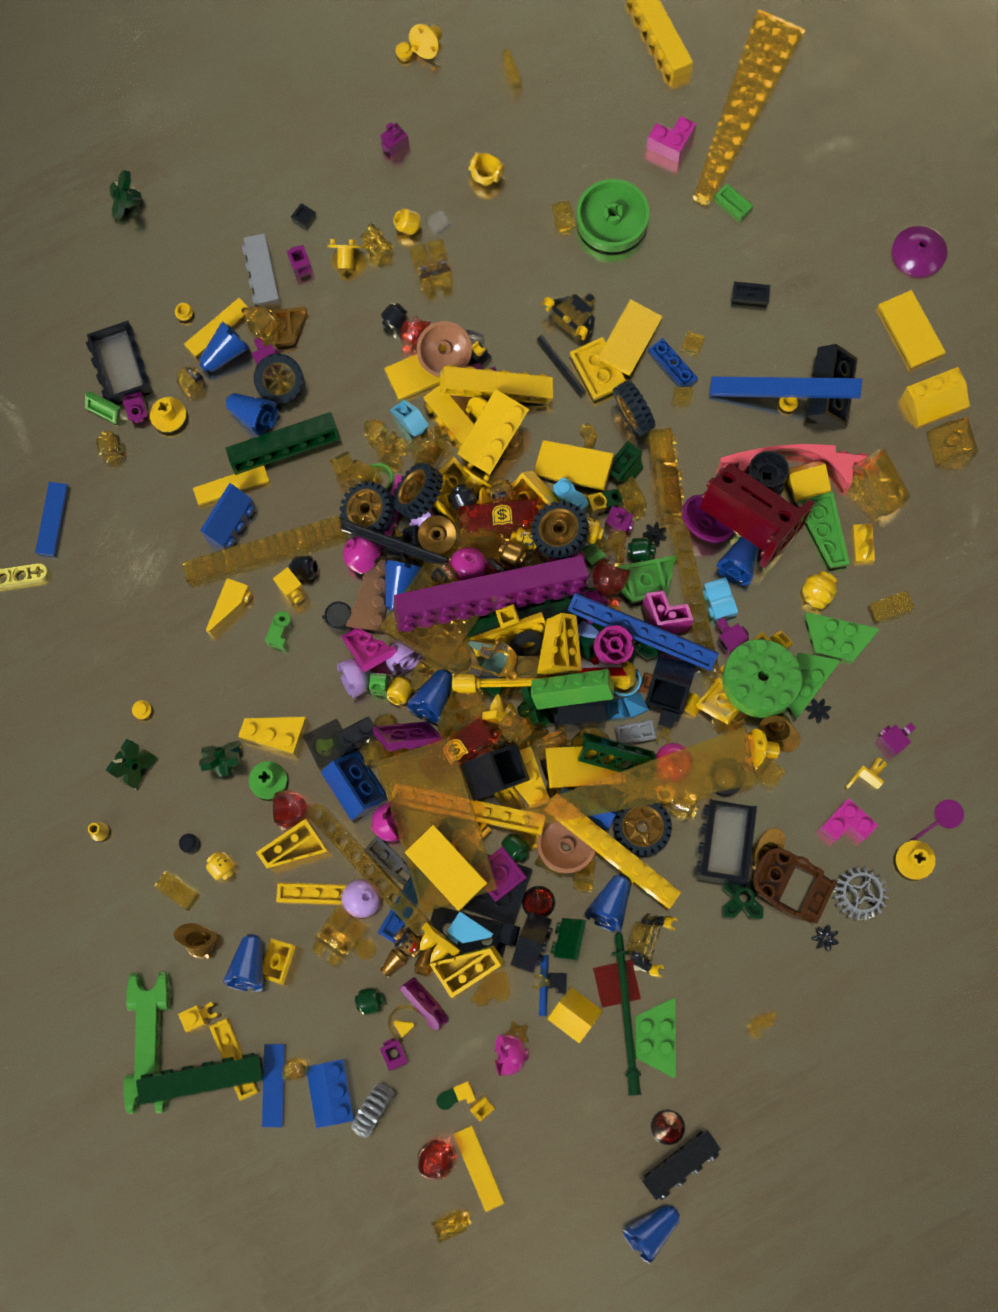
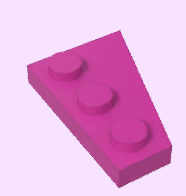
M355 628L341 636L343 642L364 672L393 657L397 652L393 646H387L384 641H378L362 629Z

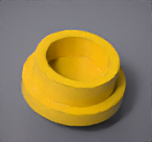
M408 42L399 43L396 46V55L402 60H408L413 54L411 50L412 45Z
M180 303L175 308V315L179 320L187 321L192 317L193 309L187 303Z
M780 398L779 406L782 410L791 412L797 408V398Z
M144 700L137 701L132 707V714L140 720L148 718L152 711L150 704Z

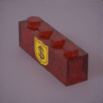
M536 499L458 505L460 529H467V533L479 532L478 528L492 531L496 530L497 526H502V529H511L516 524H519V527L531 526L530 523L535 521V514L537 515Z
M478 718L417 763L429 782L437 781L439 783L447 777L446 774L451 770L454 772L461 768L460 764L462 762L475 758L479 750L482 748L485 750L494 744L493 740L497 737L488 723L482 720V718Z

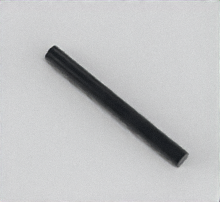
M539 336L537 341L579 395H583L586 390L544 336Z

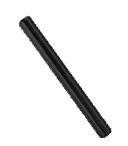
M344 520L341 524V531L367 539L442 568H446L449 558L347 520Z

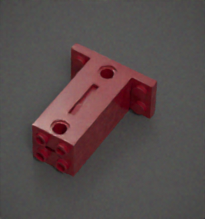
M729 463L725 468L722 467L718 471L715 478L712 477L706 485L708 489L701 497L703 501L700 508L763 550L760 554L762 559L759 565L766 569L803 528L815 503L808 499L804 505L800 504L796 507Z

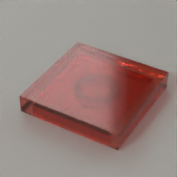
M627 960L626 971L629 1000L631 1002L640 1000L641 997L632 960ZM618 963L593 968L601 1007L622 1004Z

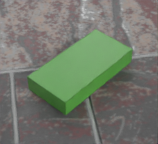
M728 183L714 196L718 202L740 220L754 207L753 204Z
M91 391L85 394L86 409L115 424L120 421V406Z

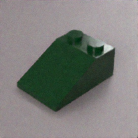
M562 918L561 922H557L555 933L558 934L557 942L553 941L551 948L554 959L577 964L586 920Z

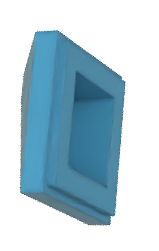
M641 693L623 699L631 718L649 710Z
M622 698L605 701L607 721L630 718Z

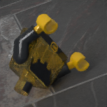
M576 293L571 296L568 295L555 299L545 297L541 305L547 306L545 309L547 312L552 308V318L576 339L582 335L581 339L585 340L586 335L594 329L595 316L594 308L591 305L596 299L591 293H588L583 299Z
M648 913L644 915L641 921H635L628 951L631 954L632 963L645 971H649L651 976L662 977L658 971L659 969H665L664 966L652 964V959L662 925L672 930L676 929L671 926L674 920L678 921L674 917H664Z

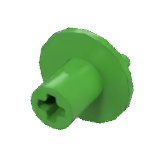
M261 762L250 772L249 786L252 792L259 798L266 800L274 799L285 790L287 775L283 767L276 762Z

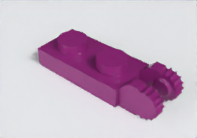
M415 977L399 988L423 1017L427 1019V1024L433 1030H438L447 1023L449 1019L447 1014H445L440 1005Z

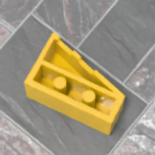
M560 613L548 618L537 673L562 676L581 672L577 615Z
M306 717L244 718L238 737L242 741L297 757L309 721Z
M530 746L519 750L530 780L516 785L514 788L531 811L547 806L550 799Z
M304 819L256 853L268 869L328 852V849L309 821Z
M493 945L458 954L455 957L443 958L430 963V966L450 997L453 998L500 967L504 960Z

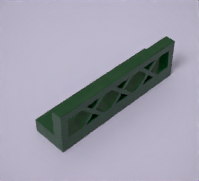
M586 732L582 734L581 741L583 747L577 758L578 761L650 780L658 763L654 751ZM588 749L594 750L597 753L596 756L591 758L585 757ZM612 755L615 760L606 763L603 762L602 758ZM631 760L633 764L625 768L621 767L620 762ZM644 764L649 765L646 773L639 772L637 769Z

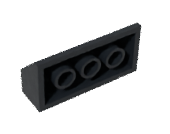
M837 344L818 347L813 378H855L858 358ZM810 398L807 417L820 424L847 427L851 399Z
M703 1128L640 1179L654 1199L660 1198L662 1201L671 1194L669 1191L675 1185L677 1188L687 1181L685 1177L690 1173H693V1175L697 1174L703 1169V1163L707 1160L709 1162L715 1160L719 1156L718 1152L721 1148L711 1133Z

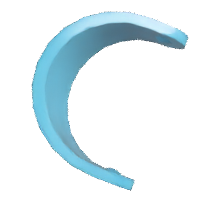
M635 669L639 680L637 688L633 692L627 694H622L614 690V694L616 696L626 698L631 695H634L639 690L641 685V676L638 669Z

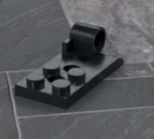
M434 905L430 925L448 937L449 935L444 934L443 927L446 924H452L460 911ZM461 912L493 934V941L490 945L482 944L481 940L464 944L459 942L455 945L460 950V954L494 945L503 959L506 945L516 946L520 931L519 926Z

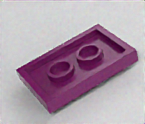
M428 721L374 726L373 734L390 751H397L402 748L415 749L421 746L434 747L435 745H441L443 737Z

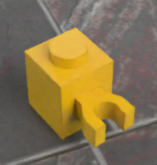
M213 1002L206 1004L203 1009L201 1006L196 1005L178 1014L185 1033H191L208 1025L207 1018L219 1016L218 1012L209 1013V1008L215 1006Z

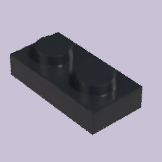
M734 281L732 301L768 305L771 285Z

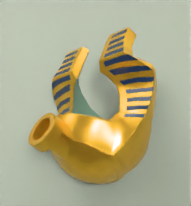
M477 640L469 641V645L473 649L478 650V655L485 657L482 666L472 663L468 669L469 673L474 674L476 678L498 676L506 677L508 681H515L518 675L515 671L518 663L517 654L508 644L502 641H496L493 644Z

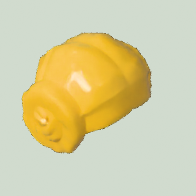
M478 152L471 159L469 166L472 179L484 186H489L493 182L498 183L505 169V165L497 157L488 153Z
M820 571L818 574L807 577L802 587L806 603L812 607L824 609L832 602L837 593L838 579L833 574L825 571Z

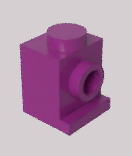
M304 245L294 246L286 251L296 278L313 272Z
M142 392L123 397L122 402L129 421L134 420L135 423L144 421L145 417L148 416V410ZM137 408L139 411L133 412L132 409Z
M392 1038L383 1042L384 1046L380 1050L389 1071L409 1063L400 1040L395 1041ZM394 1049L398 1051V1055L395 1058L391 1056V1051Z

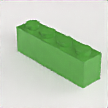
M608 669L534 679L531 684V697L537 710L611 700L614 698V683Z

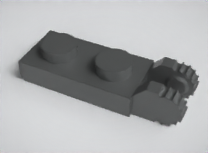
M378 836L364 849L390 876L394 877L403 886L407 882L405 878L397 873L401 867L409 876L413 877L415 875V872L405 864L406 862Z

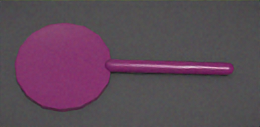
M951 799L941 801L934 811L936 821L909 841L917 840L938 824L947 829L959 826L964 819L962 806L957 801Z

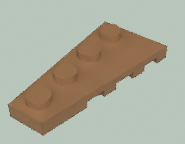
M376 557L374 561L376 563L375 566L364 573L362 585L357 592V599L351 609L352 613L346 623L347 627L378 633L384 631L386 610L385 562L391 558Z

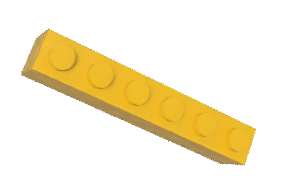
M627 0L629 4L632 3L635 16L640 18L643 31H647L650 44L655 46L658 59L663 61L666 74H670L672 80L691 73L693 61L660 0Z
M447 365L440 372V394L465 397L478 396L490 399L494 390L497 389L516 402L548 405L553 399V377H547L545 374L529 375L527 372L511 373L508 370L499 372L489 368L480 370L474 367L460 368L456 365Z

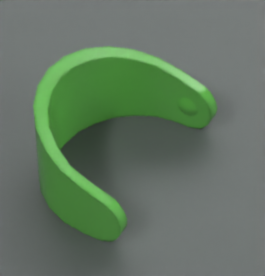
M382 463L370 465V469H383L389 473L390 481L386 489L390 492L394 485L391 469Z

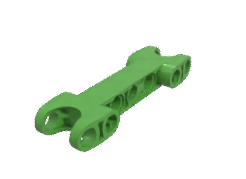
M131 972L129 976L126 1006L128 1011H136L134 1074H126L124 1079V1101L128 1114L135 1113L139 1100L136 1080L141 1079L143 1074L153 1073V1076L161 1075L158 1074L160 1010H168L170 1006V985L167 972H159L156 985L148 991L141 986L138 972ZM167 1100L154 1103L156 1113L164 1112Z

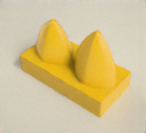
M853 524L854 562L874 563L873 525Z
M499 694L493 699L490 710L482 712V720L507 728L523 727V719L517 717L512 702L506 706L503 712V703Z
M426 922L421 929L425 934L420 942V950H426L436 945L431 955V963L441 960L449 953L455 957L460 952L451 940Z

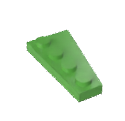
M825 493L796 501L797 506L800 504L804 505L808 499L815 503L806 523L829 568L849 566V558L834 493Z

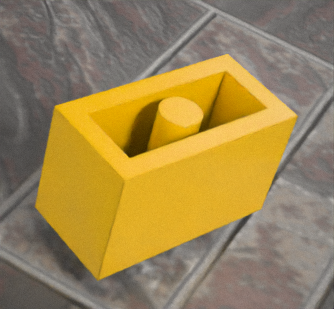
M288 567L272 578L291 605L294 603L298 604L305 598L307 593Z

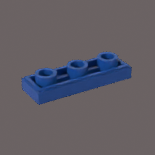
M664 338L649 348L650 354L683 391L698 381V377Z

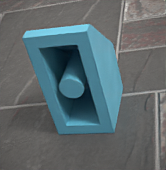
M405 399L390 409L393 416L414 437L422 434L429 426L419 409Z
M461 912L458 913L446 932L449 934L447 938L455 944L489 939L493 935Z

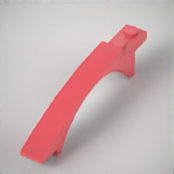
M780 445L720 458L718 468H725L731 463L746 473L753 457L763 451H773L780 455H800L825 463L826 468L836 476L842 487L849 489L852 484L853 468L870 470L873 464V456H868L865 453L849 454L847 451L836 453V445Z

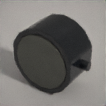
M333 602L325 609V615H322V619H325L328 627L334 632H346L351 628L346 626L347 620H349L352 613L351 608L345 602Z

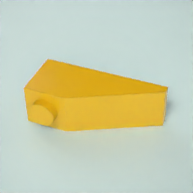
M226 579L206 628L209 635L213 636L239 613L246 603H249L252 592L248 585Z

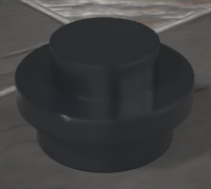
M184 834L179 840V847L185 853H192L198 848V838L193 834Z

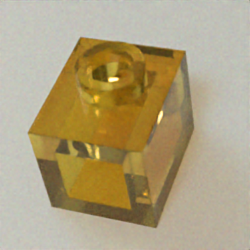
M511 711L497 724L507 741H513L519 745L533 732L524 717Z

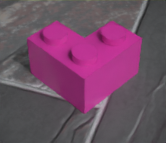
M682 116L679 117L673 130L656 123L648 136L647 148L679 163L695 135L697 123Z
M664 590L646 593L641 604L649 624L673 634L688 632L694 620L688 604L670 606Z
M848 798L819 830L833 843L846 830L851 832L860 842H863L876 829L878 824Z

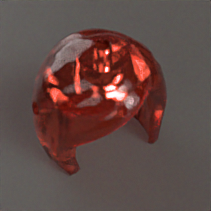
M416 315L411 324L406 319L400 331L399 338L401 342L408 348L416 350L420 334L432 323L420 320Z
M602 558L593 570V584L602 594H618L626 586L630 577V570L613 566L608 563V559Z
M291 790L274 793V824L280 827H288L300 823L307 812L304 798L299 793Z
M433 1139L420 1148L418 1153V1170L422 1176L438 1180L446 1178L452 1171L455 1156L452 1147L448 1143Z

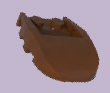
M779 848L772 849L761 857L753 876L755 891L762 898L786 914L818 924L837 883L835 879L830 880L826 877L824 871L810 863L809 859ZM795 867L815 876L799 911L780 901Z

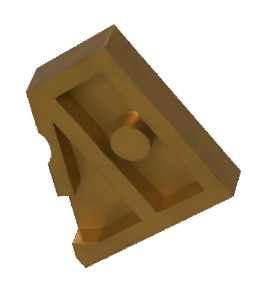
M306 306L271 311L276 347L295 344L307 313Z

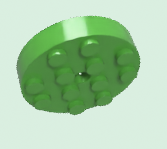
M606 179L594 183L585 190L579 199L576 217L578 230L583 239L598 250L605 252L627 250L636 245L646 233L650 212L648 201L642 191L630 182L620 179Z
M757 639L739 645L730 654L722 671V685L727 698L738 710L753 717L765 718L771 715H779L792 705L801 690L802 673L799 663L788 649L770 640ZM760 676L766 680L761 681L758 677Z

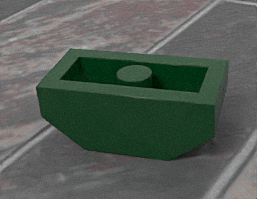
M627 441L615 455L609 475L618 481L632 483L644 469L641 461L642 451Z

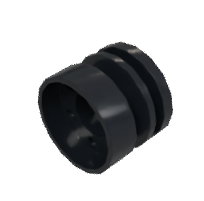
M763 451L753 457L747 474L780 495L783 492L789 474V465L786 459L779 453Z

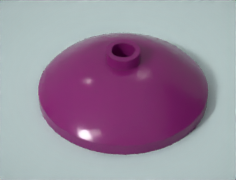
M917 225L902 230L892 245V257L896 266L905 274L913 277H928L935 274L942 268L947 258L948 250L944 238L936 230L927 226Z
M694 495L688 498L682 507V517L688 529L695 536L714 543L726 541L731 537L734 532L732 529L700 508L703 501L701 500L702 495Z

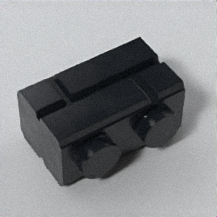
M369 716L335 733L332 741L341 756L376 738L373 734L375 725Z

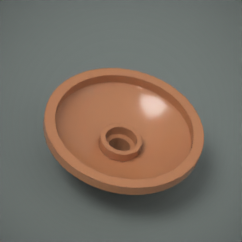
M438 321L430 324L422 331L417 341L416 353L422 367L430 374L440 377V372L444 366L456 365L457 367L465 368L468 365L472 354V344L469 335L461 326L450 321ZM441 345L446 346L445 351H440Z
M555 818L545 823L542 836L538 835L537 850L541 860L550 869L559 873H574L582 870L591 862L595 854L594 849ZM568 845L569 850H564L562 846Z

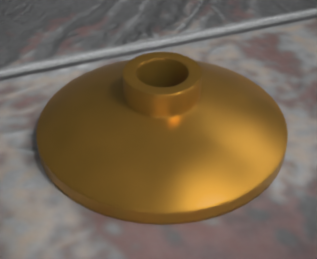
M438 515L431 516L421 523L418 530V539L424 549L440 554L453 546L456 539V530L449 519ZM436 530L440 531V536L434 537L433 532Z

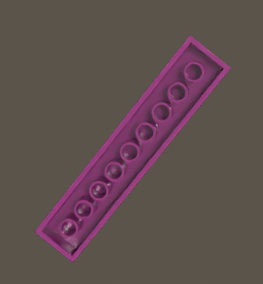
M580 555L396 594L393 600V614L398 632H410L415 628H428L437 623L447 624L452 620H466L474 615L484 616L513 604L515 607L521 608L530 603L540 604L549 599L558 600L567 595L574 596L575 592L581 594L584 592L589 575L583 556Z

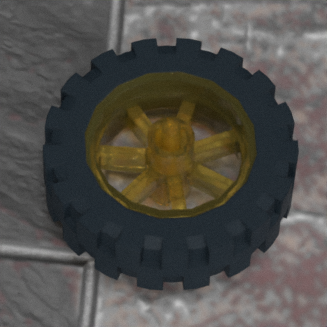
M280 353L270 354L257 364L254 371V385L264 399L272 400L277 404L287 403L294 399L301 391L303 372L299 364L288 355ZM281 365L279 373H276L272 366ZM284 366L287 367L291 372L285 375H281ZM269 368L272 370L274 377L265 376ZM292 376V383L289 384L284 381V378ZM265 379H273L274 381L267 387ZM278 383L279 392H274L270 389ZM281 383L289 386V388L282 392Z

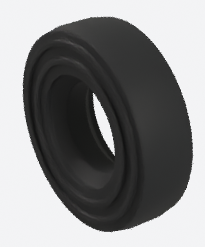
M524 631L512 638L510 647L517 654L518 660H532L541 654L543 637L536 631ZM526 643H534L530 648H520Z

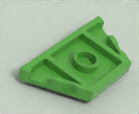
M676 556L609 567L605 569V572L630 603L643 601L646 593L664 590L667 596L669 594V584L672 579V569Z
M806 612L804 616L805 620H807L815 654L852 663L879 630V628Z
M798 652L795 658L801 669L802 686L797 698L789 707L794 720H797L840 663L839 660Z
M672 998L635 1016V1058L672 1078H676V998Z

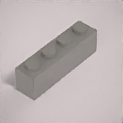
M265 233L243 238L245 245H242L244 256L248 258L245 265L247 272L251 273V278H248L250 288H254L255 294H252L254 305H258L260 311L281 307Z

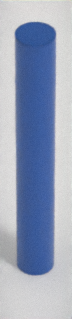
M543 955L541 961L539 1016H547L549 955Z

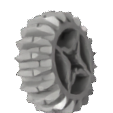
M856 866L855 873L850 868L847 870L848 875L846 873L841 874L844 880H837L841 887L837 886L834 888L840 894L834 897L835 899L841 898L837 906H845L841 910L843 913L849 910L848 917L850 918L856 913V920H860L861 914L864 920H868V913L872 918L876 917L875 911L879 914L882 913V909L879 906H887L882 900L889 899V896L883 895L884 892L889 891V888H882L886 881L880 882L878 880L881 878V874L873 876L875 873L874 869L867 873L868 868L866 866L863 867L862 872L860 867ZM856 877L865 878L860 886L852 885L849 882ZM870 882L875 886L877 897L870 891ZM846 889L853 895V904L847 898ZM863 889L866 896L860 898L858 896L860 893H857V891ZM864 900L874 903L869 909H858V906Z
M378 1083L367 1096L351 1125L352 1130L356 1134L364 1138L372 1134L393 1099L394 1091L390 1087Z

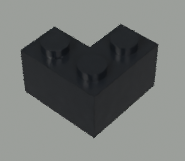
M529 911L510 965L532 973L536 965L540 967L543 958L540 952H545L548 943L545 938L550 939L553 930L550 927L552 919Z

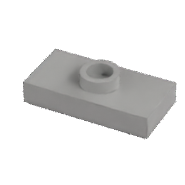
M653 719L615 726L617 741L622 743L634 744L657 739Z

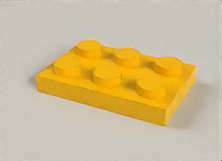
M603 337L570 352V357L594 401L613 393L614 387L626 381L621 371L597 359L606 343Z

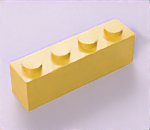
M439 385L423 397V407L428 414L432 413L435 416L434 420L440 428L444 427L447 431V437L451 442L455 441L457 443V449L459 450L474 424L450 395L440 394Z

